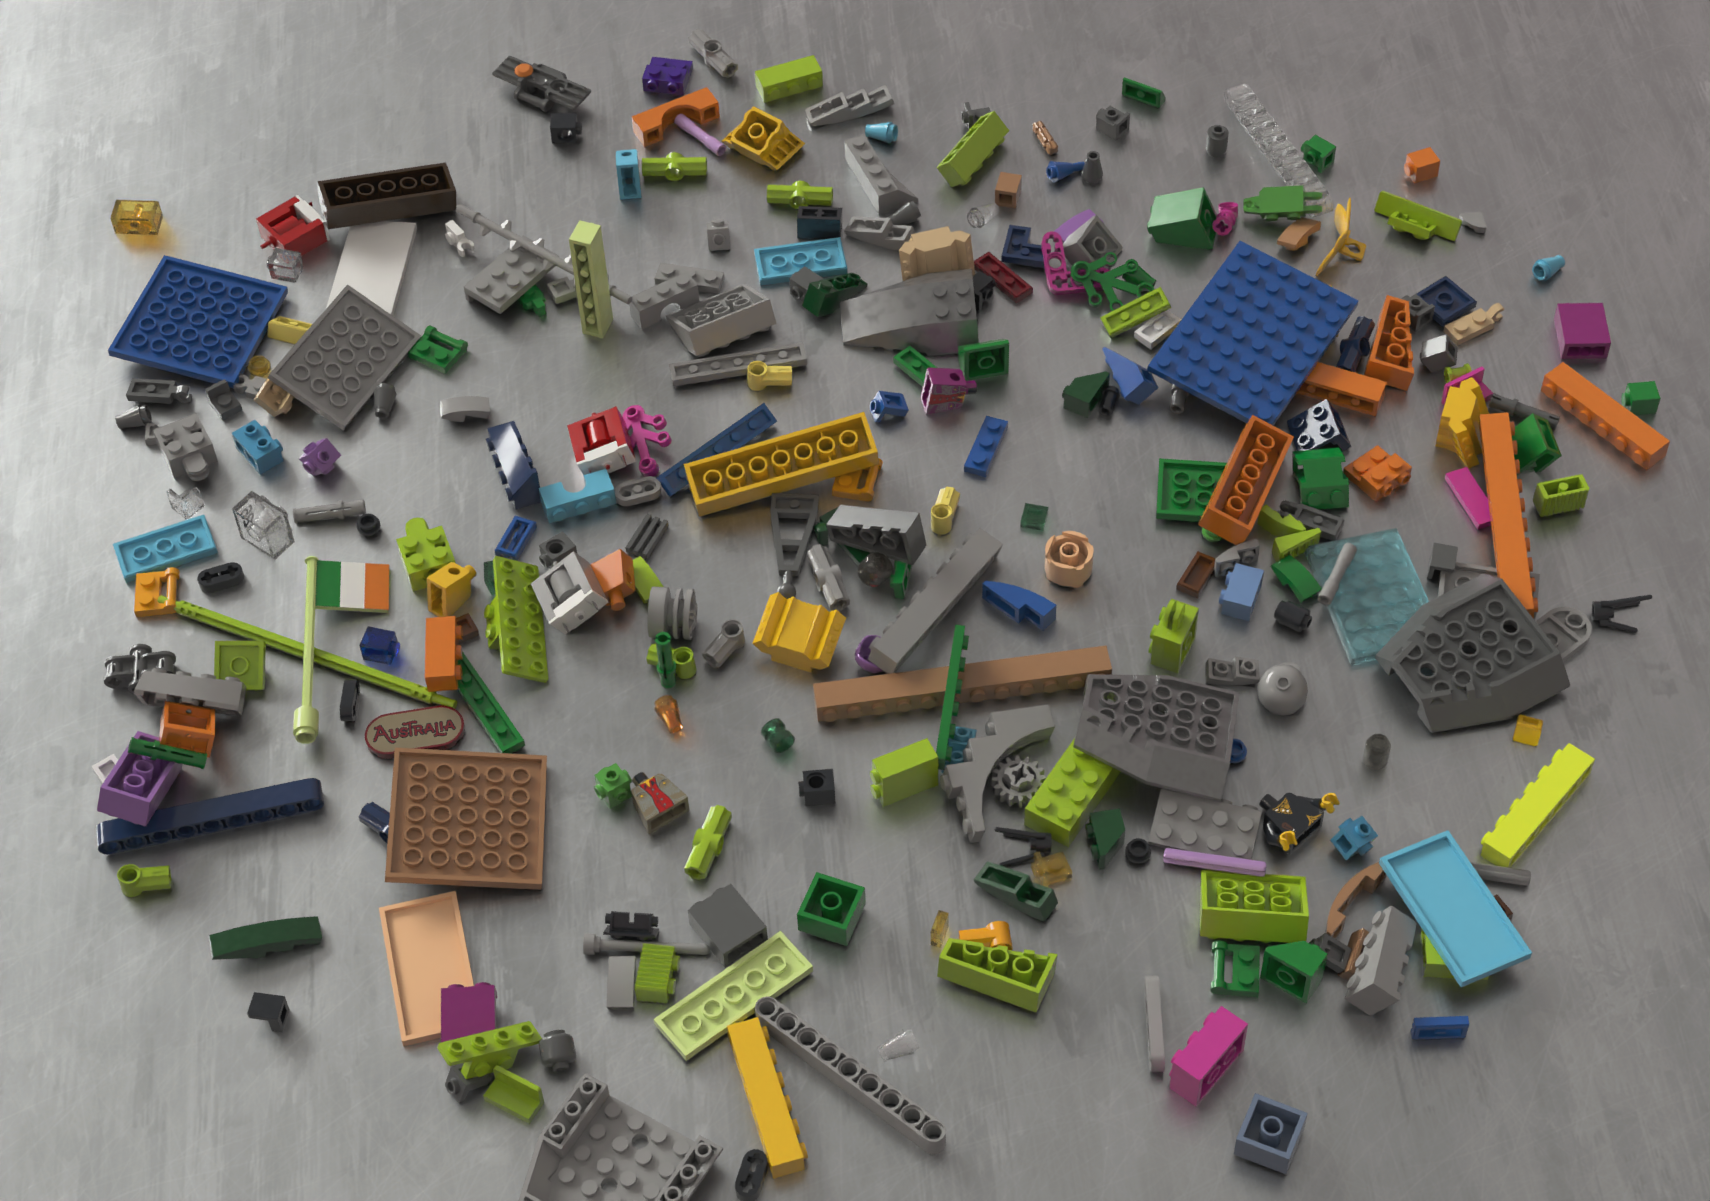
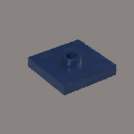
M1447 276L1416 293L1427 304L1435 306L1433 319L1442 327L1469 312L1477 304L1475 299Z

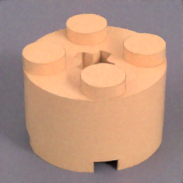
M1064 531L1062 535L1056 537L1054 535L1047 541L1044 567L1049 581L1062 586L1079 588L1090 577L1093 569L1094 548L1088 542V538L1085 535L1076 531Z

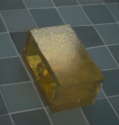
M116 200L110 219L115 234L158 235L163 214L159 201Z

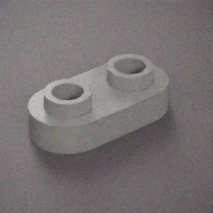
M652 476L621 483L615 489L616 502L621 506H632L654 500L661 494V483Z

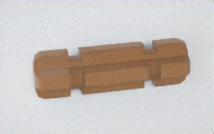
M1042 121L1034 122L1032 130L1037 135L1049 155L1056 154L1058 152V145L1053 141L1054 139L1048 129L1045 128Z

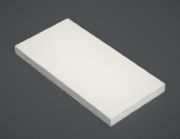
M382 221L350 226L327 307L348 284L394 316L417 231L416 223Z

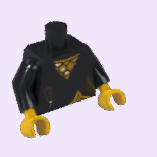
M1286 793L1279 801L1270 794H1266L1261 799L1259 806L1266 811L1263 830L1267 842L1270 845L1282 847L1290 855L1322 826L1325 810L1329 814L1335 811L1333 805L1340 804L1336 794L1328 793L1322 798L1313 799L1296 796L1293 793Z

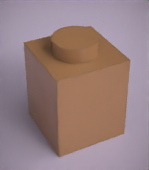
M1000 172L995 188L996 206L1016 209L1021 193L1022 175Z

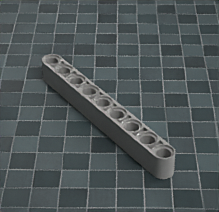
M766 996L756 1002V1017L759 1018L761 1027H767L768 1034L925 1152L935 1155L944 1150L946 1146V1128L941 1121L776 999ZM765 1012H772L771 1015H763ZM785 1027L793 1028L791 1030H783ZM806 1042H812V1043H813L812 1045H809V1046L803 1045V1044L806 1043ZM827 1057H832V1058H834V1059L831 1060V1061H825V1060H823V1059H825V1058H827ZM848 1072L854 1073L853 1076H845L844 1074ZM867 1088H874V1089H876V1090L873 1091V1092H867V1091H865V1089H867ZM890 1103L897 1105L893 1108L886 1107ZM909 1119H915L918 1122L912 1124L906 1121H908ZM930 1135H937V1136H939V1138H938V1139H930V1138H928V1136H930Z

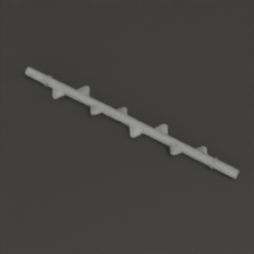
M461 204L456 207V212L471 219L473 223L480 224V235L485 236L493 231L510 241V251L514 252L522 247L543 258L544 270L548 271L556 265L574 275L571 255L563 260L544 249V239L540 238L530 242L511 232L512 222L510 220H506L501 225H498L482 216L479 212H474ZM609 284L610 296L628 305L632 302V296Z

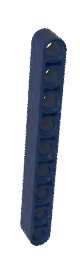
M307 778L159 809L155 811L146 826L134 824L120 818L103 821L96 826L98 851L106 855L314 812L324 806L321 782L316 778Z

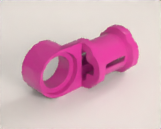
M1224 202L1218 205L1219 213L1213 222V230L1218 235H1227L1235 225L1238 217V204L1235 202Z

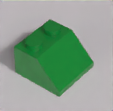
M998 339L958 346V362L965 380L970 381L1009 374V341L1007 339Z
M1306 941L1269 946L1264 951L1260 978L1307 1004L1322 982L1328 953L1324 952L1319 946L1311 945Z

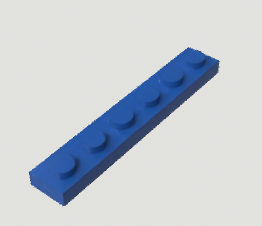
M763 403L666 470L656 479L661 483L667 495L671 497L689 484L684 464L741 448L775 424L777 420L766 404Z

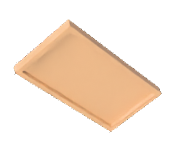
M456 891L379 907L403 1047L441 1038V988H448L452 984H461L464 987L474 986Z

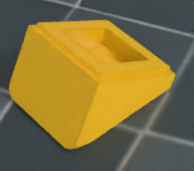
M1521 714L1518 715L1513 740L1537 746L1543 721Z

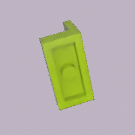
M495 1065L493 1068L495 1079L483 1095L484 1101L530 1124L545 1103L541 1088Z

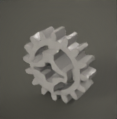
M1016 755L1014 761L1007 757L1006 764L999 762L998 769H993L991 786L994 787V795H1000V802L1007 799L1009 800V806L1016 802L1019 808H1022L1023 802L1027 804L1030 802L1047 776L1044 775L1043 767L1038 768V761L1030 763L1028 756L1024 760H1020L1019 755Z

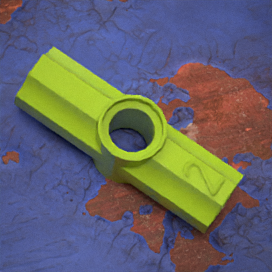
M673 152L669 153L666 158H642V176H665L670 181H679L683 176L707 175V157H684L680 153Z
M801 180L794 182L792 186L768 185L767 203L790 204L794 209H799V206L808 205L832 206L833 187H814Z
M716 805L711 807L702 829L698 828L694 835L692 852L684 868L685 873L692 879L699 881L700 879H705L715 856L718 857L722 851L724 834L732 818V813L724 806Z

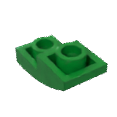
M1291 555L1270 566L1282 585L1288 584L1300 603L1322 590L1312 574Z

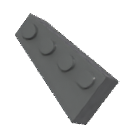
M840 505L826 524L830 541L910 565L915 564L927 546L920 513Z

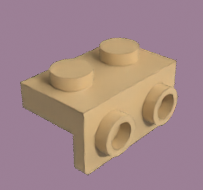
M267 378L255 396L254 401L273 417H276L281 413L286 414L293 406L291 401L295 397Z

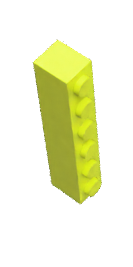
M1570 743L1563 750L1558 749L1552 757V763L1549 766H1543L1540 770L1536 782L1531 781L1523 792L1524 796L1513 801L1509 808L1510 812L1506 816L1504 814L1500 816L1495 824L1494 831L1492 833L1488 831L1484 835L1480 843L1483 845L1480 856L1495 866L1511 868L1590 775L1595 758Z

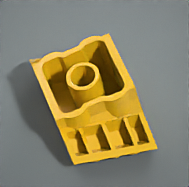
M754 106L745 113L744 120L721 141L730 149L734 148L741 155L761 165H767L773 171L783 166L805 145L802 140L785 126L782 120Z
M1473 377L1461 381L1460 388L1450 386L1435 445L1436 447L1445 448L1456 453L1467 468L1479 464L1476 455L1482 453L1479 431L1480 414H1489L1480 385Z
M777 592L770 595L752 644L761 652L770 654L771 661L811 673L814 668L821 670L829 667L846 617L837 609L829 612L823 605L809 604L796 599L794 596L786 599Z

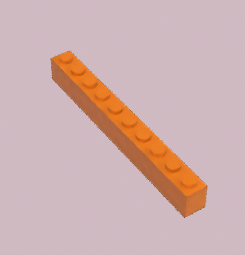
M1509 412L1480 414L1479 431L1497 577L1503 579L1534 619V613L1538 612V600L1532 596V592L1536 591L1535 578H1530L1529 573L1533 572L1532 557L1527 558V552H1530L1529 537L1525 538L1524 532H1528L1527 518H1522V512H1525L1524 498L1519 497V493H1522L1523 489L1522 479H1517V474H1520L1519 459L1515 460L1514 455L1517 454V441H1512V436L1515 435L1514 421L1510 422Z

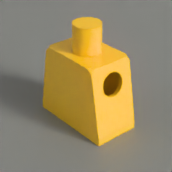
M450 562L428 576V611L438 617L452 616L470 598L471 580L477 575L476 570L471 565H466L463 568L454 562Z

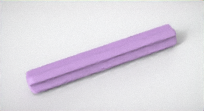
M1166 848L1163 856L1164 863L1259 877H1264L1266 874L1267 865L1264 861Z

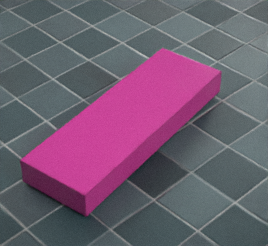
M1464 467L1446 473V482L1477 530L1491 526L1488 498L1468 468Z

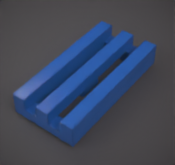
M514 516L494 550L495 555L500 556L502 554L504 558L509 559V557H512V560L518 561L537 528L536 522ZM519 523H521V526H520V528L518 529V531L514 534L513 539H512L510 545L508 546L507 549H505L507 543L509 542L510 538L512 537V535H513L514 531L516 530L517 526L519 525Z
M1468 1016L1414 1018L1411 1038L1413 1040L1465 1038L1469 1028Z

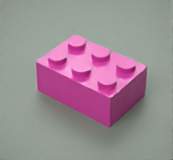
M1223 1006L1215 1013L1211 1012L1206 1017L1203 1028L1199 1032L1194 1031L1189 1037L1188 1045L1183 1051L1179 1049L1171 1060L1173 1065L1169 1074L1171 1077L1170 1089L1194 1106L1201 1102L1244 1051L1248 1023Z

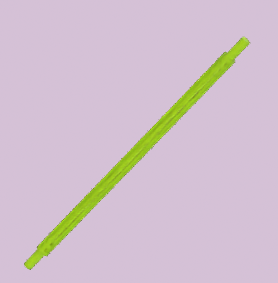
M160 595L157 601L164 603L169 599ZM183 600L175 602L176 607L174 610H176L177 614L252 641H266V646L300 658L304 656V643ZM314 647V663L431 705L435 703L454 709L457 707L458 702L456 700L437 694V691L428 692L427 687Z

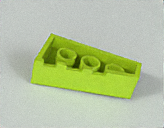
M949 938L939 956L937 977L1037 1012L1054 977L1058 954L1038 955L1033 950L1024 949V952L1008 950L1007 946L998 945V947L991 948L985 947L980 942Z

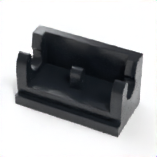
M799 206L797 238L830 239L841 237L842 208Z

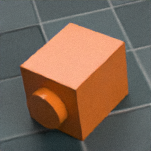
M1431 147L1408 153L1406 163L1404 164L1405 174L1412 179L1414 184L1438 177L1440 159Z

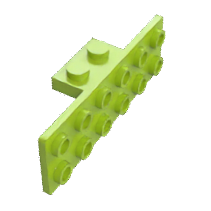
M495 556L493 568L496 596L484 610V618H486L487 623L485 636L488 638V648L498 650L500 647L503 674L546 683L548 681L543 613L542 607L531 586V583L539 578L538 566Z

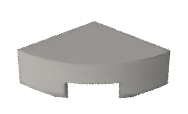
M1482 212L1460 213L1459 219L1462 220L1464 226L1467 225L1478 233L1486 232V224Z
M146 423L145 442L147 446L158 445L153 432L154 429L159 428L157 424Z

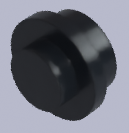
M369 513L362 515L357 522V530L364 536L376 534L381 527L379 519Z
M1136 838L1127 844L1125 854L1133 863H1144L1151 856V847L1144 839Z

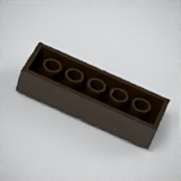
M446 162L318 181L319 203L328 230L456 210V188Z

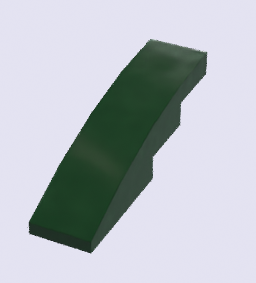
M318 916L261 922L209 935L212 960L264 958L266 952L292 951L294 945L320 944L322 940Z

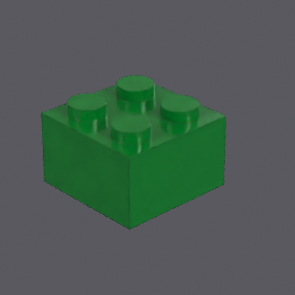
M816 872L797 913L798 930L847 946L866 905L865 887Z

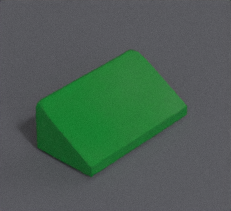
M1125 77L1123 78L1122 95L1160 108L1165 102L1166 97L1163 91Z

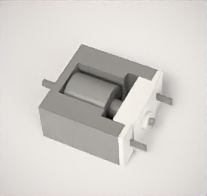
M574 551L560 562H553L554 566L531 583L549 624L564 634L570 633L572 629L578 627L608 603L590 563Z

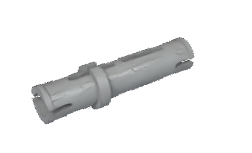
M364 500L344 503L343 501H337V504L293 509L295 523L338 517L339 519H345V516L366 514Z

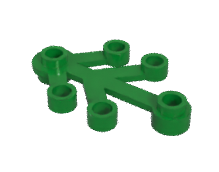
M1108 252L1104 257L1091 263L1078 261L1071 267L1072 279L1083 284L1089 296V304L1094 308L1101 305L1102 296L1096 293L1091 280L1100 283L1110 303L1111 312L1114 311L1112 308L1114 304H1119L1120 307L1123 306L1113 288L1134 294L1139 298L1142 296V291L1151 292L1154 290V287L1147 282L1134 285L1116 279L1126 273L1134 274L1137 272L1138 262L1134 259H1129L1125 264L1104 274L1095 272L1104 266L1113 267L1116 265L1117 256L1113 252ZM1108 257H1113L1115 259L1111 263L1106 261ZM1134 264L1136 267L1131 270L1127 266ZM1084 270L1086 274L1080 276L1078 275V271ZM1093 297H1098L1099 302L1093 303L1091 299Z

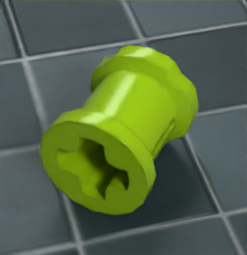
M1467 363L1463 364V367H1445V382H1451L1471 372L1470 365Z

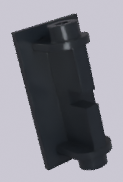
M611 911V914L606 913L605 924L610 925H607L603 935H610L613 939H624L626 936L636 937L640 941H649L652 938H656L659 932V928H653L658 927V917L651 913H634V922H629L630 912Z

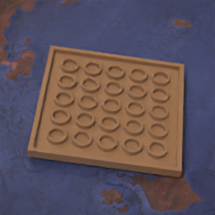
M395 748L385 882L542 890L547 756Z

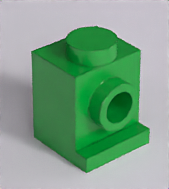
M1315 134L1301 146V152L1304 153L1303 160L1316 166L1318 172L1322 173L1334 163L1336 146Z

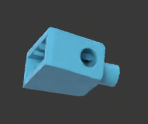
M637 150L616 151L620 200L642 198ZM633 178V183L627 184L625 179Z

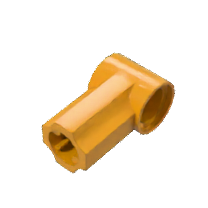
M1005 921L989 923L986 928L959 930L960 940L980 942L985 947L995 948L1000 945L1007 946L1008 950L1011 951L1013 949L1009 924Z

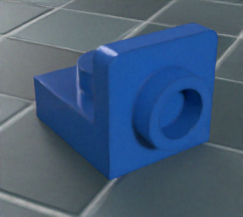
M878 391L870 403V412L875 422H880L884 414L905 417L909 411L904 395L901 393Z

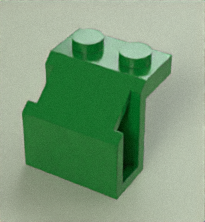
M1532 413L1515 427V435L1512 436V441H1517V454L1514 455L1515 460L1519 459L1520 473L1524 470L1534 469L1535 473L1542 472L1562 456L1547 419Z
M1339 448L1292 451V471L1300 485L1301 504L1318 510L1349 507V482L1341 466V462L1346 461L1344 454Z

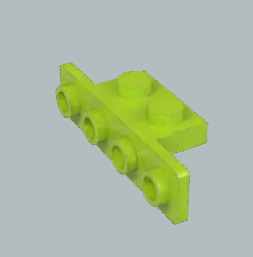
M1385 191L1379 193L1374 209L1375 212L1389 217L1387 224L1393 226V229L1400 232H1410L1414 237L1422 240L1429 239L1432 235L1436 234L1455 241L1462 224V220Z
M527 1021L441 1042L438 1044L437 1049L449 1066L464 1063L461 1073L465 1079L492 1073L495 1065L506 1070L512 1068L518 1050L539 1044L542 1037L533 1024Z

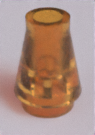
M672 695L658 698L654 702V711L668 728L669 733L673 734L682 730L683 725L677 700L673 699Z

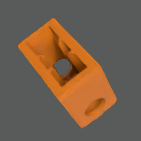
M619 549L590 564L608 600L605 606L611 605V609L614 611L625 608L624 598L635 591L633 559Z

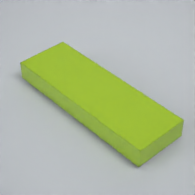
M1159 287L1100 317L1110 338H1113L1170 309L1171 305L1162 288Z

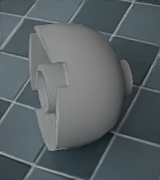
M1284 664L1273 666L1266 670L1260 678L1258 685L1259 701L1270 713L1280 716L1291 715L1297 712L1306 702L1308 694L1306 679L1293 666Z

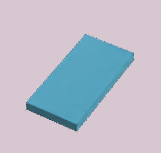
M841 237L754 249L760 286L790 282L789 278L804 266L821 277L848 274Z
M200 515L113 544L126 583L136 580V574L165 571L167 568L177 567L218 553L205 515Z

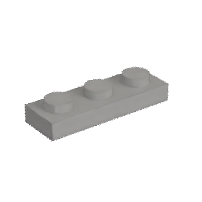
M661 262L654 278L655 284L658 285L687 271L698 284V291L714 294L720 293L725 279L724 272Z

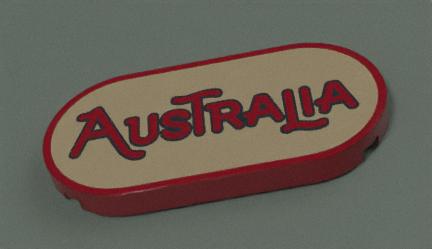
M444 705L388 713L378 716L369 723L365 730V742L371 753L373 752L377 754V757L383 759H394L395 748L448 750L457 744L456 742L464 736L465 724L462 715L456 709Z

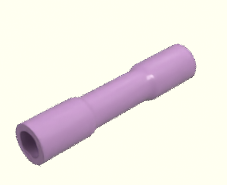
M679 114L675 118L674 122L678 127L694 136L717 156L725 153L726 146L707 134L684 114Z

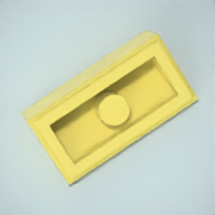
M278 316L268 322L267 336L272 339L296 344L312 324Z

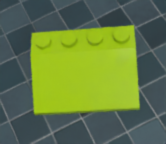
M1201 869L1200 936L1209 939L1230 938L1236 941L1258 940L1263 943L1307 941L1309 910L1306 877L1265 874L1264 877Z

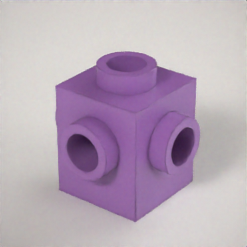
M324 438L316 443L311 442L303 449L304 454L299 460L303 463V468L313 476L319 474L326 475L335 467L333 463L342 455L327 438Z

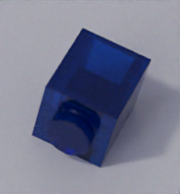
M369 626L359 645L363 660L391 665L394 656H398L400 651V643L397 641L395 631Z

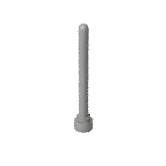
M591 933L584 934L583 954L594 955L595 952H600V950L642 952L643 943L675 946V952L678 954L707 955L710 952V947L707 944L606 940Z

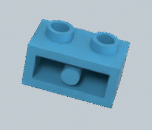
M256 420L232 432L236 449L260 475L284 461L281 453L283 451L281 443L277 439L273 440L266 426H261Z

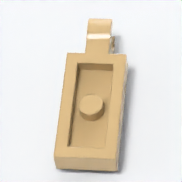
M1496 303L1487 312L1480 308L1445 325L1443 332L1458 346L1494 329L1495 322L1503 318L1500 312L1504 311V307L1500 303Z

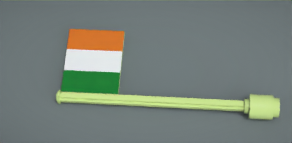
M308 556L305 559L307 575L302 706L294 711L293 735L299 743L309 744L314 742L319 732V712L312 707L315 609L388 613L389 564L322 561L315 556Z

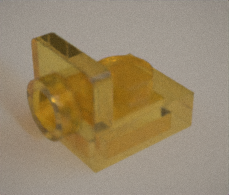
M1063 851L1043 858L1040 852L1034 853V863H1031V869L1034 877L1039 878L1043 886L1072 878V870Z

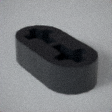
M230 562L201 571L197 581L203 592L213 593L239 585L244 580V573L240 564Z
M358 679L344 680L340 702L341 721H355L360 695Z
M759 1149L750 1150L743 1157L735 1181V1192L741 1201H755L760 1195L768 1170V1159L766 1154ZM755 1159H759L760 1164H757L755 1171L752 1172L751 1163H754ZM752 1180V1189H749L748 1193L743 1192V1187H746L748 1181Z

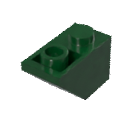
M1120 808L1092 812L1089 815V823L1085 824L1087 838H1092L1093 845H1091L1092 859L1097 860L1099 870L1106 868L1124 844L1125 826Z

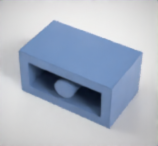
M1238 563L1235 564L1233 572L1229 571L1226 577L1225 585L1227 589H1222L1219 597V604H1222L1221 614L1250 621L1262 587L1264 570Z

